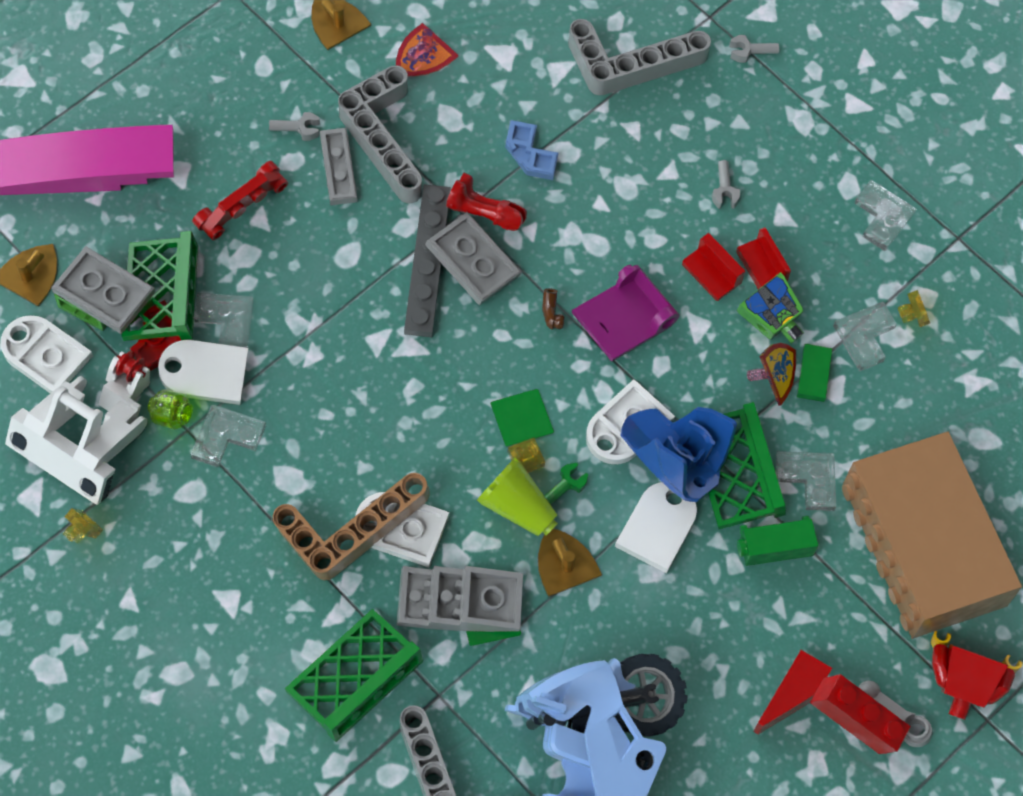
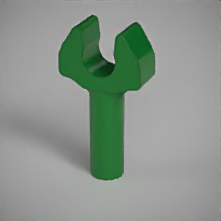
M578 463L566 464L561 468L560 475L562 476V481L544 495L550 505L568 490H575L580 493L585 488L588 473H585L577 480L570 477L577 470Z

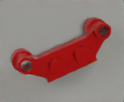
M268 161L258 169L255 177L219 202L218 207L213 212L208 207L200 210L192 219V223L214 241L224 233L225 229L222 226L231 218L236 219L245 212L246 207L253 202L258 203L263 200L268 191L274 190L276 193H280L287 187L288 181L279 173V167L273 161Z

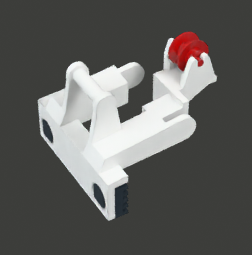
M129 351L127 354L120 352L117 357L115 356L112 359L106 376L108 383L103 386L98 404L108 411L105 414L103 425H101L103 412L99 409L94 410L83 403L85 394L82 391L87 384V380L79 376L72 383L67 381L62 383L31 411L28 412L22 408L11 417L5 445L98 505L108 497L107 493H109V488L111 487L112 475L115 472V468L107 464V462L138 437L147 425L148 420L145 417H138L141 405L135 402L143 390L150 384V369L145 367V359L142 357L138 360L134 359V351ZM77 413L87 419L79 446L56 431Z

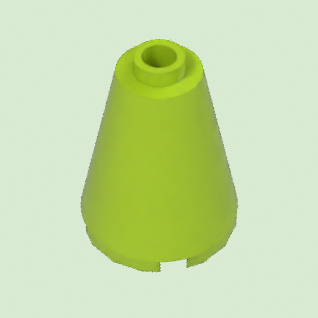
M516 458L505 467L477 499L481 505L536 536H539L541 533L547 536L558 524L554 520L557 513L524 466Z

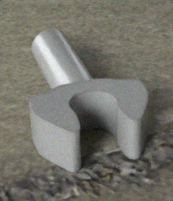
M738 35L732 38L729 44L731 48L739 47L743 49L731 52L730 58L739 63H746L751 54L779 53V43L752 44L746 35Z
M304 112L298 121L269 120V130L297 131L302 136L303 141H310L319 137L318 129L306 127L308 125H320L319 117L311 112Z
M721 160L718 162L720 187L713 190L712 201L720 209L722 197L728 196L731 199V208L734 209L740 198V189L731 187L729 162Z

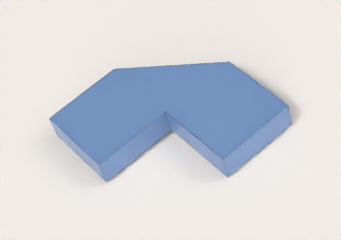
M511 120L505 148L526 175L553 180L558 152L533 148L537 125Z

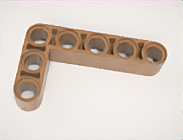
M409 473L325 541L321 539L300 512L292 505L282 504L278 506L273 513V522L280 534L315 576L322 580H330L424 505L429 499L430 489L424 476L419 473ZM418 484L423 487L418 494H410L408 492L413 485ZM398 503L400 507L396 512L388 513L385 511L389 504ZM286 516L295 517L292 524L288 526L281 525L282 520ZM374 521L377 523L374 530L369 532L363 530L367 522ZM303 538H313L312 543L308 547L299 546ZM345 540L354 541V545L349 550H341L340 546ZM325 558L331 560L327 568H317L320 560Z

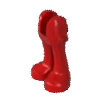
M464 172L460 180H456L447 199V208L486 217L493 221V225H498L505 230L516 231L527 218L526 209L509 200L501 201L478 194L473 190L474 181L473 176Z

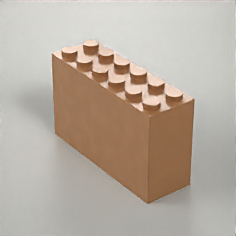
M949 431L852 463L842 485L843 495L847 501L851 502L854 508L855 522L859 527L862 526L866 535V546L876 557L878 573L881 578H885L889 586L888 594L890 600L894 605L897 604L901 613L900 621L905 631H909L912 639L1002 609L1010 604L1022 588V585Z

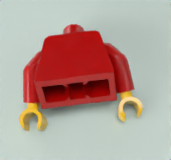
M934 631L931 645L933 647L932 667L936 684L942 688L941 692L954 697L948 714L966 720L971 703L985 708L987 704H994L1010 691L1015 673L1022 666L1020 660L1014 667L1009 663L1011 655H1007L1002 662H998L951 644L947 648L951 634L947 633L945 640L942 641L937 638V631Z

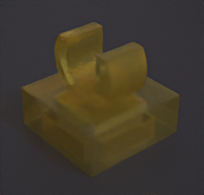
M918 290L908 293L911 304L898 307L903 323L911 322L916 318L920 327L930 324Z
M535 438L508 447L507 452L511 461L514 458L519 460L528 473L545 467V460Z
M71 508L64 516L72 523L63 533L71 542L75 541L78 544L85 536L96 539L103 531L82 510Z

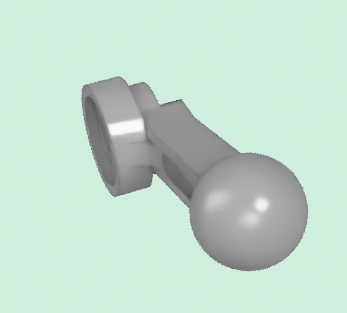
M864 681L858 686L908 725L920 724L925 728V732L919 736L912 735L908 731L904 738L905 743L912 747H923L929 743L932 738V727L927 719L906 711L883 694L879 685L874 681Z

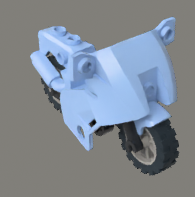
M638 654L628 657L622 662L613 658L608 663L605 660L584 663L542 679L517 696L515 705H506V712L528 719L526 722L528 729L535 730L539 726H545L543 749L547 755L560 760L565 771L566 782L562 791L558 795L543 794L542 796H647L666 753V746L661 741L644 737L665 733L668 729L673 728L678 723V719L683 716L685 712L683 708L684 704L687 703L688 695H685L684 689L687 686L685 680L682 681L680 677V670L677 667L674 668L671 665V661L666 658L662 659L656 654ZM644 673H650L657 678L651 684L646 685ZM638 674L640 687L629 683L628 680ZM660 682L663 684L666 694H656L655 689ZM659 699H665V704L662 710L659 711L654 703L659 701ZM646 704L654 713V717L642 718ZM637 706V715H634L628 707ZM626 732L634 737L631 743L625 734Z

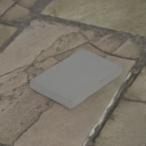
M468 212L432 236L425 244L479 306L521 274V271Z
M87 246L84 247L51 287L53 293L120 334L125 331L155 293L154 287Z

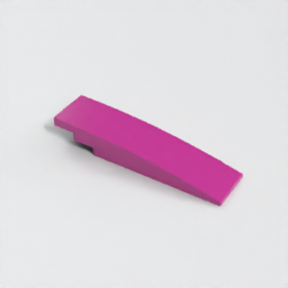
M173 124L69 131L0 140V195L121 191V185L148 184V178L174 177Z

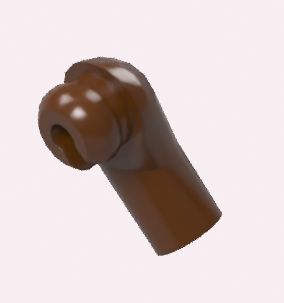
M546 288L544 289L542 304L546 326L551 330L554 328L561 330L564 327L565 317L562 314H556L558 291Z

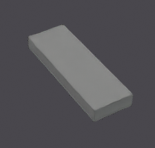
M347 128L320 131L330 206L356 203L357 193Z

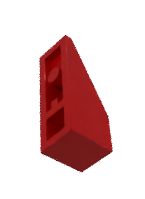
M800 650L753 732L759 735L808 705L823 678L828 677L832 667Z

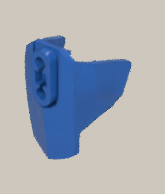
M697 407L675 422H671L657 408L646 409L626 418L622 425L620 436L651 472L673 493L685 501L698 502L719 484L720 469L729 453L737 422L709 408Z

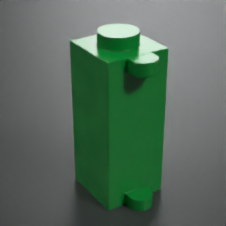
M803 516L800 521L753 528L741 525V537L737 540L738 554L740 557H744L746 566L814 556L818 548L813 521L809 516Z

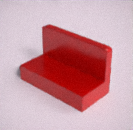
M765 227L759 230L757 239L737 247L736 253L758 290L780 272L788 282L791 270Z
M710 233L700 238L698 249L682 261L685 269L716 301H719L742 284L745 270Z

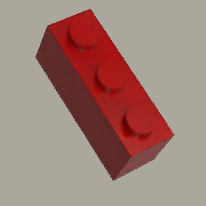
M841 674L823 678L810 704L878 754L898 752L911 727Z

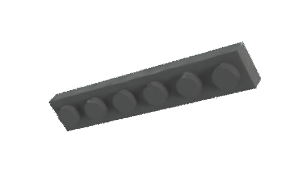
M423 185L404 335L432 338L441 262L425 244L428 239L446 227L448 216L446 203L451 187Z

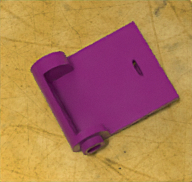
M639 265L625 266L618 273L619 278L616 285L572 309V314L611 362L667 330L680 316Z

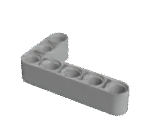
M577 19L572 22L568 39L569 48L589 90L599 96L701 65L707 60L711 44V38L704 31H693L608 58L593 25L585 19Z
M390 66L340 94L338 98L339 118L398 198L405 203H415L421 197L422 177L375 115V113L401 100L407 94L408 74L406 70L401 66ZM382 145L385 147L377 148L375 146ZM391 165H398L399 167H397V168H392V167H390V166H391ZM405 185H413L414 187L407 188Z
M408 706L400 715V731L423 796H456L426 712L419 706ZM410 718H418L422 724L417 728H410L405 722ZM425 745L432 752L428 756L423 757L419 756L415 750L417 747ZM435 773L441 776L442 781L437 785H431L425 778L429 774Z

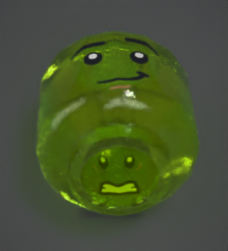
M162 389L155 396L151 397L148 402L150 418L158 426L173 430L180 429L191 419L193 407L189 398L183 393Z

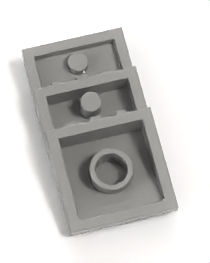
M403 566L400 575L397 626L453 631H519L521 624L523 573L465 566L464 569L434 566L432 570Z

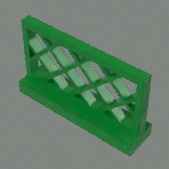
M192 231L180 232V238L129 243L127 271L136 277L144 271L150 276L144 282L152 285L156 281L162 288L150 298L122 333L121 337L124 341L179 336L181 340H193L199 246ZM177 247V252L170 259H166L161 255L168 248ZM148 250L151 252L142 262L136 259L137 251ZM158 258L164 264L153 273L147 267ZM171 268L175 272V276L165 283L160 277ZM169 291L174 297L164 307L158 300ZM155 305L161 311L149 320L143 314ZM166 315L172 319L171 327L159 328L156 326ZM138 318L146 323L140 330L130 331V326Z
M754 402L744 404L743 409L724 413L723 415L732 419L740 418L742 427L737 436L734 435V441L720 469V477L731 482L724 495L714 489L708 493L718 530L774 515V518L785 516L786 505ZM743 433L745 435L746 440L741 438ZM737 443L749 448L750 453L745 461L731 455ZM751 458L754 466L748 464ZM728 459L741 466L734 478L721 472ZM745 468L757 475V480L752 487L739 481ZM735 485L749 492L742 504L729 498ZM759 485L761 488V492L756 490ZM754 494L764 500L766 509L754 511L746 506ZM716 497L721 499L719 504H717ZM725 502L739 509L734 517L722 520L720 510Z
M371 609L285 687V691L337 742L423 662L420 648L414 642L406 640L374 609ZM373 620L381 627L379 636H364V628ZM380 642V655H363L364 643ZM385 642H398L403 647L396 654L384 655ZM348 643H359V655L342 656V648ZM358 662V675H341L342 663ZM363 662H379V670L375 674L362 675ZM326 663H337V675L320 676L321 667ZM336 682V695L319 696L320 683ZM341 682H357V690L352 695H340ZM304 683H315L314 696H301L296 690ZM319 702H335V710L325 719L318 712Z

